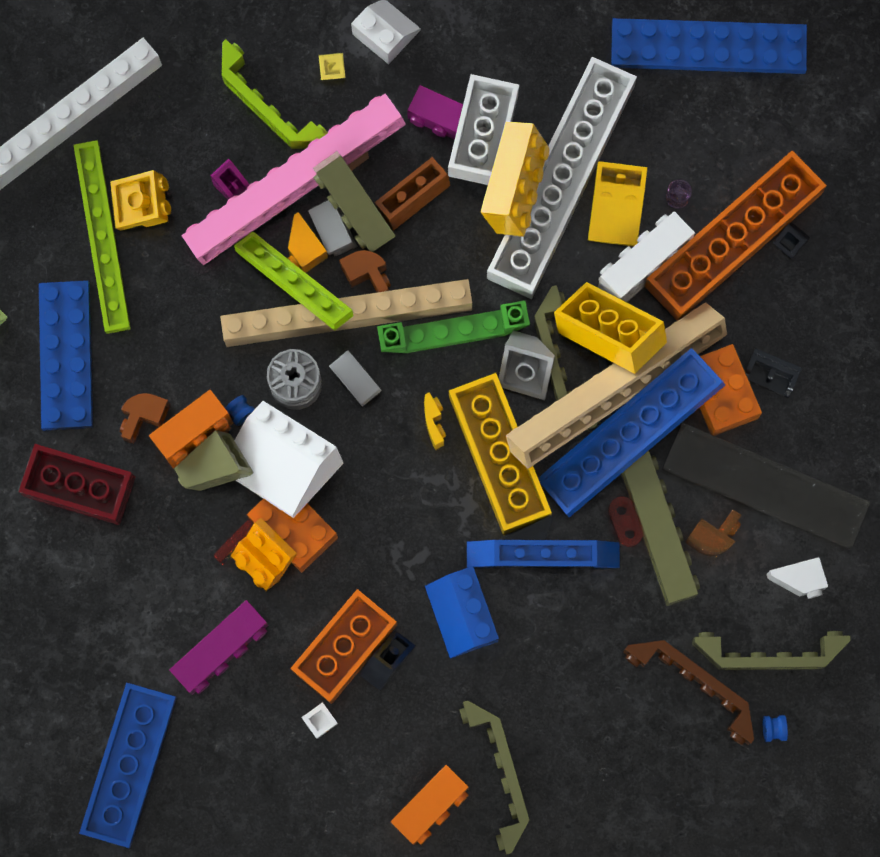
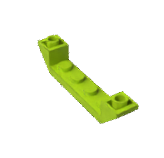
M226 39L222 42V78L224 84L290 148L306 149L313 140L321 139L328 134L323 126L320 124L316 126L312 121L296 134L298 130L289 121L285 123L280 118L281 114L273 105L268 107L263 102V96L256 89L251 90L245 85L247 81L237 72L245 65L243 50L236 43L231 44Z

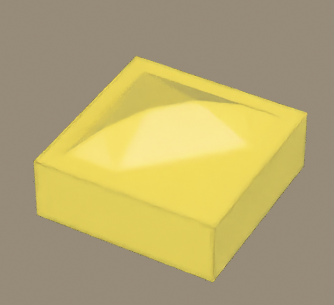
M343 53L319 55L321 80L345 78Z

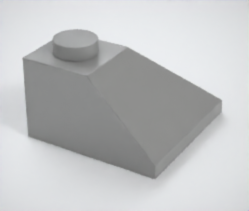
M513 330L505 344L499 374L502 388L545 400L555 355L537 337Z

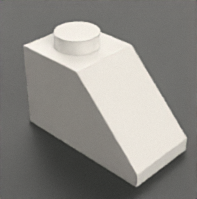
M819 557L773 569L767 573L769 580L799 597L807 595L808 599L821 596L823 595L822 590L828 587Z

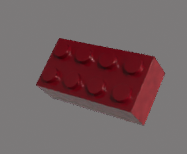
M34 444L18 492L29 499L120 525L136 477L132 472Z

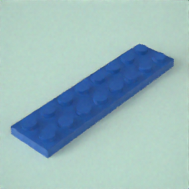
M613 18L611 65L617 68L806 73L807 25L618 18Z
M693 348L689 349L538 477L540 484L566 515L571 517L725 386L724 382Z

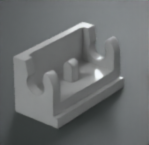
M328 200L308 210L328 255L334 254V256H338L352 248L358 247L350 229L347 228L341 219L343 214L340 207L335 210Z

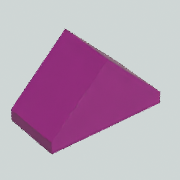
M229 159L210 175L214 187L227 200L242 194L250 185Z

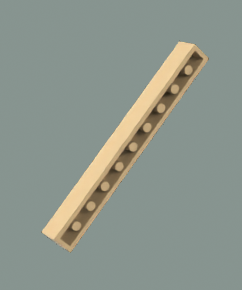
M469 279L338 298L353 310V317L335 331L472 311ZM302 304L220 316L226 347L334 331Z
M706 302L693 309L689 314L665 329L667 343L635 374L613 363L581 386L573 389L572 392L560 400L555 401L539 414L534 415L518 428L513 429L506 435L510 452L529 469L627 403L689 349L693 348L699 354L727 335L725 318Z

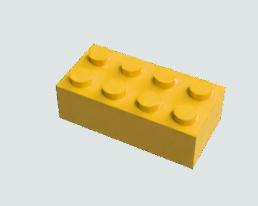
M505 122L481 208V214L497 234L524 237L526 228L530 226V214L532 206L537 201L538 184L543 179L544 162L549 157V146L534 124Z
M588 282L580 287L554 312L559 334L634 374L667 343L664 321Z

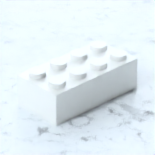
M470 75L448 165L449 177L488 185L505 122H512L519 95L518 84Z
M675 211L669 216L663 215L655 223L657 226L651 232L645 231L637 239L638 244L632 249L628 246L618 256L620 259L614 265L610 262L601 270L598 288L628 302L645 287L646 279L694 237L695 232Z

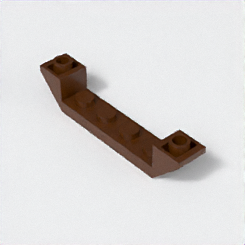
M665 640L632 644L625 648L623 651L627 655L625 659L636 667L639 664L644 667L653 654L658 652L660 654L658 658L668 666H671L673 663L681 669L679 671L681 676L690 682L694 679L702 685L700 689L710 697L717 696L722 700L721 705L732 713L735 710L739 713L727 729L731 732L730 737L740 745L744 743L749 745L754 741L748 702Z

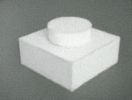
M323 702L302 717L317 739L338 724Z

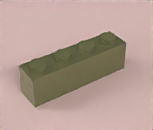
M338 151L313 167L316 175L313 177L321 189L327 188L331 194L327 199L335 210L340 207L344 213L341 219L348 229L352 227L355 229L358 235L354 238L362 249L367 247L369 251L374 252L395 237V234Z

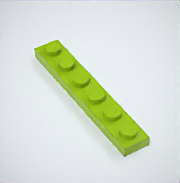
M251 232L234 245L235 251L334 331L353 317V310L256 233Z

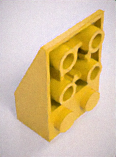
M598 161L588 241L633 247L637 244L647 167Z

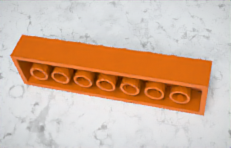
M792 150L646 279L645 288L677 321L680 320L819 198L827 185Z

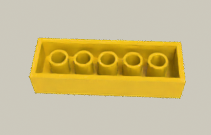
M494 373L449 390L450 401L503 536L551 516L552 512L534 467L532 466L527 469L509 450L506 435L513 429L518 428L497 374Z

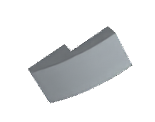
M348 350L329 365L362 407L382 391Z

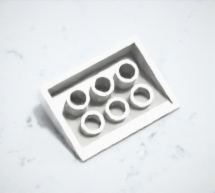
M264 401L246 418L234 440L254 472L251 476L236 481L292 518L302 510L343 465L336 446Z

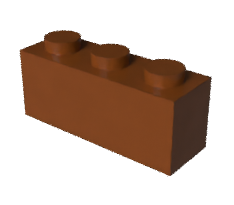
M431 157L374 202L375 206L389 227L394 231L450 186L448 174Z

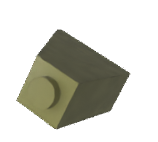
M217 430L174 468L178 475L179 483L186 489L197 491L248 477L254 473L230 433Z

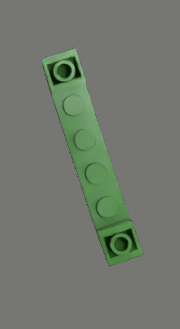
M519 301L502 304L500 310L406 327H403L402 322L377 326L381 352L411 353L511 334L513 330L518 331L530 326L526 302Z

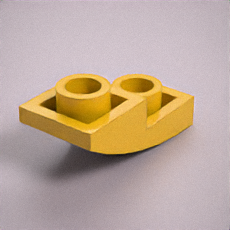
M429 392L425 394V420L428 434L436 450L444 446L443 438L446 437L440 423L435 425V422L441 420L440 412L443 411V407L437 397L432 398Z

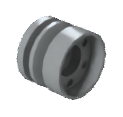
M289 349L276 355L267 368V381L274 399L280 405L288 409L300 410L309 407L317 400L322 388V379L317 362L310 354L302 350ZM294 372H296L299 378H294V381H290L289 376H293Z

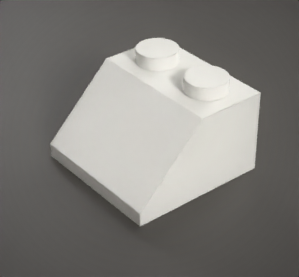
M380 0L367 6L351 23L352 34L387 64H390L421 30L387 0Z

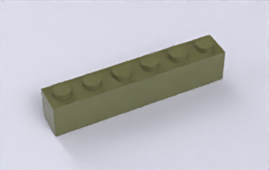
M647 451L621 474L666 606H670L695 598L698 595L697 590L700 589V584L697 576L691 574L689 566L692 565V561L688 551H683L681 542L684 539L679 526L675 527L672 519L675 517L673 506L671 503L666 502L664 496L667 493L664 480H659L656 470H659L658 462L655 455L651 456L650 452Z

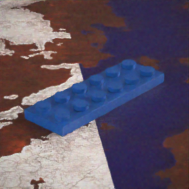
M89 281L39 283L41 429L45 431L93 428Z
M126 682L79 834L131 848L177 697Z

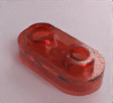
M623 496L613 499L609 506V515L617 538L624 546H636L643 537V530L634 504L629 498ZM624 507L626 513L623 515L618 514L617 508ZM627 530L633 531L634 537L631 539L627 538L625 532Z

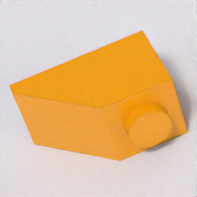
M299 212L294 215L288 245L290 257L288 259L306 273L327 259L328 255L321 242Z

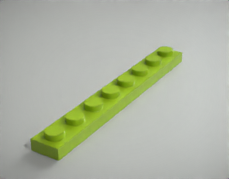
M96 140L75 144L74 151L104 329L106 334L130 330L99 142Z

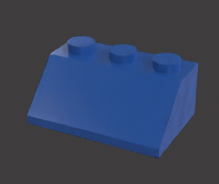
M473 566L448 574L425 586L450 659L499 641Z

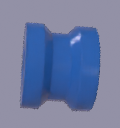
M244 395L238 396L225 407L229 415L234 418L233 422L236 426L242 425L246 418L255 410L253 406L247 404V398Z
M779 715L777 718L763 716L765 742H771L773 739L787 741L788 731L785 715Z

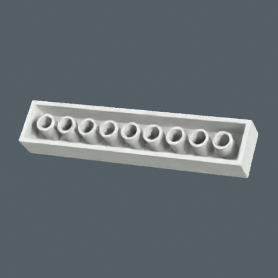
M594 57L591 58L549 144V157L544 162L543 179L538 184L537 201L532 206L530 214V226L526 228L524 237L504 236L487 270L488 280L527 298H533L635 87L637 76Z

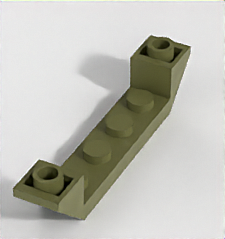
M557 285L551 287L534 316V326L538 339L555 355L550 381L556 401L571 392L566 391L564 384L567 381L564 367H559L557 360L561 358L557 343H552L550 336L554 334L552 323L550 320L546 321L548 318L555 317L554 312L566 302L563 292H558ZM600 421L589 427L586 431L592 433L598 427L597 424H600Z
M842 631L827 632V636L820 638L821 657H818V652H803L802 657H792L791 652L776 653L777 657H766L764 652L751 653V657H741V653H725V657H722L721 637H714L713 632L699 633V637L693 638L692 645L718 670L823 669L850 642V636H843Z
M464 701V708L459 709L463 724L468 723L470 729L488 723L491 726L486 729L490 743H496L498 753L494 754L497 768H503L505 778L501 779L504 792L511 795L513 803L508 804L512 820L516 818L518 820L517 824L500 828V834L496 835V840L500 851L505 850L506 855L511 854L529 822V816L502 723L497 716L470 701Z

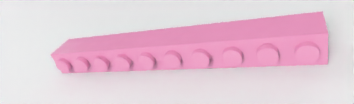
M386 93L373 98L367 107L361 111L353 112L347 121L341 125L333 126L324 137L313 140L308 145V148L301 153H295L290 156L285 164L270 170L262 180L251 183L245 192L231 197L226 205L219 210L211 211L206 216V219L199 224L191 225L186 230V233L181 236L195 257L204 266L316 188L318 184L313 178L316 175L313 167L338 151L346 164L349 165L406 124L401 114Z

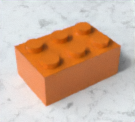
M731 344L700 356L725 384L721 390L699 407L711 436L713 437L757 420L762 411L734 345Z
M208 390L152 432L149 437L172 468H175L215 430L229 432L233 421L213 392Z
M262 499L247 514L253 523L262 518L297 553L292 560V564L301 573L338 539L337 533L308 503L294 518L265 499Z
M445 765L393 818L391 823L413 845L417 842L422 845L432 835L429 829L435 823L440 826L450 816L448 810L454 804L459 807L468 797L466 791L469 787Z

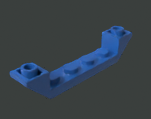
M598 540L467 542V568L471 566L474 568H492L494 566L620 568L619 542Z

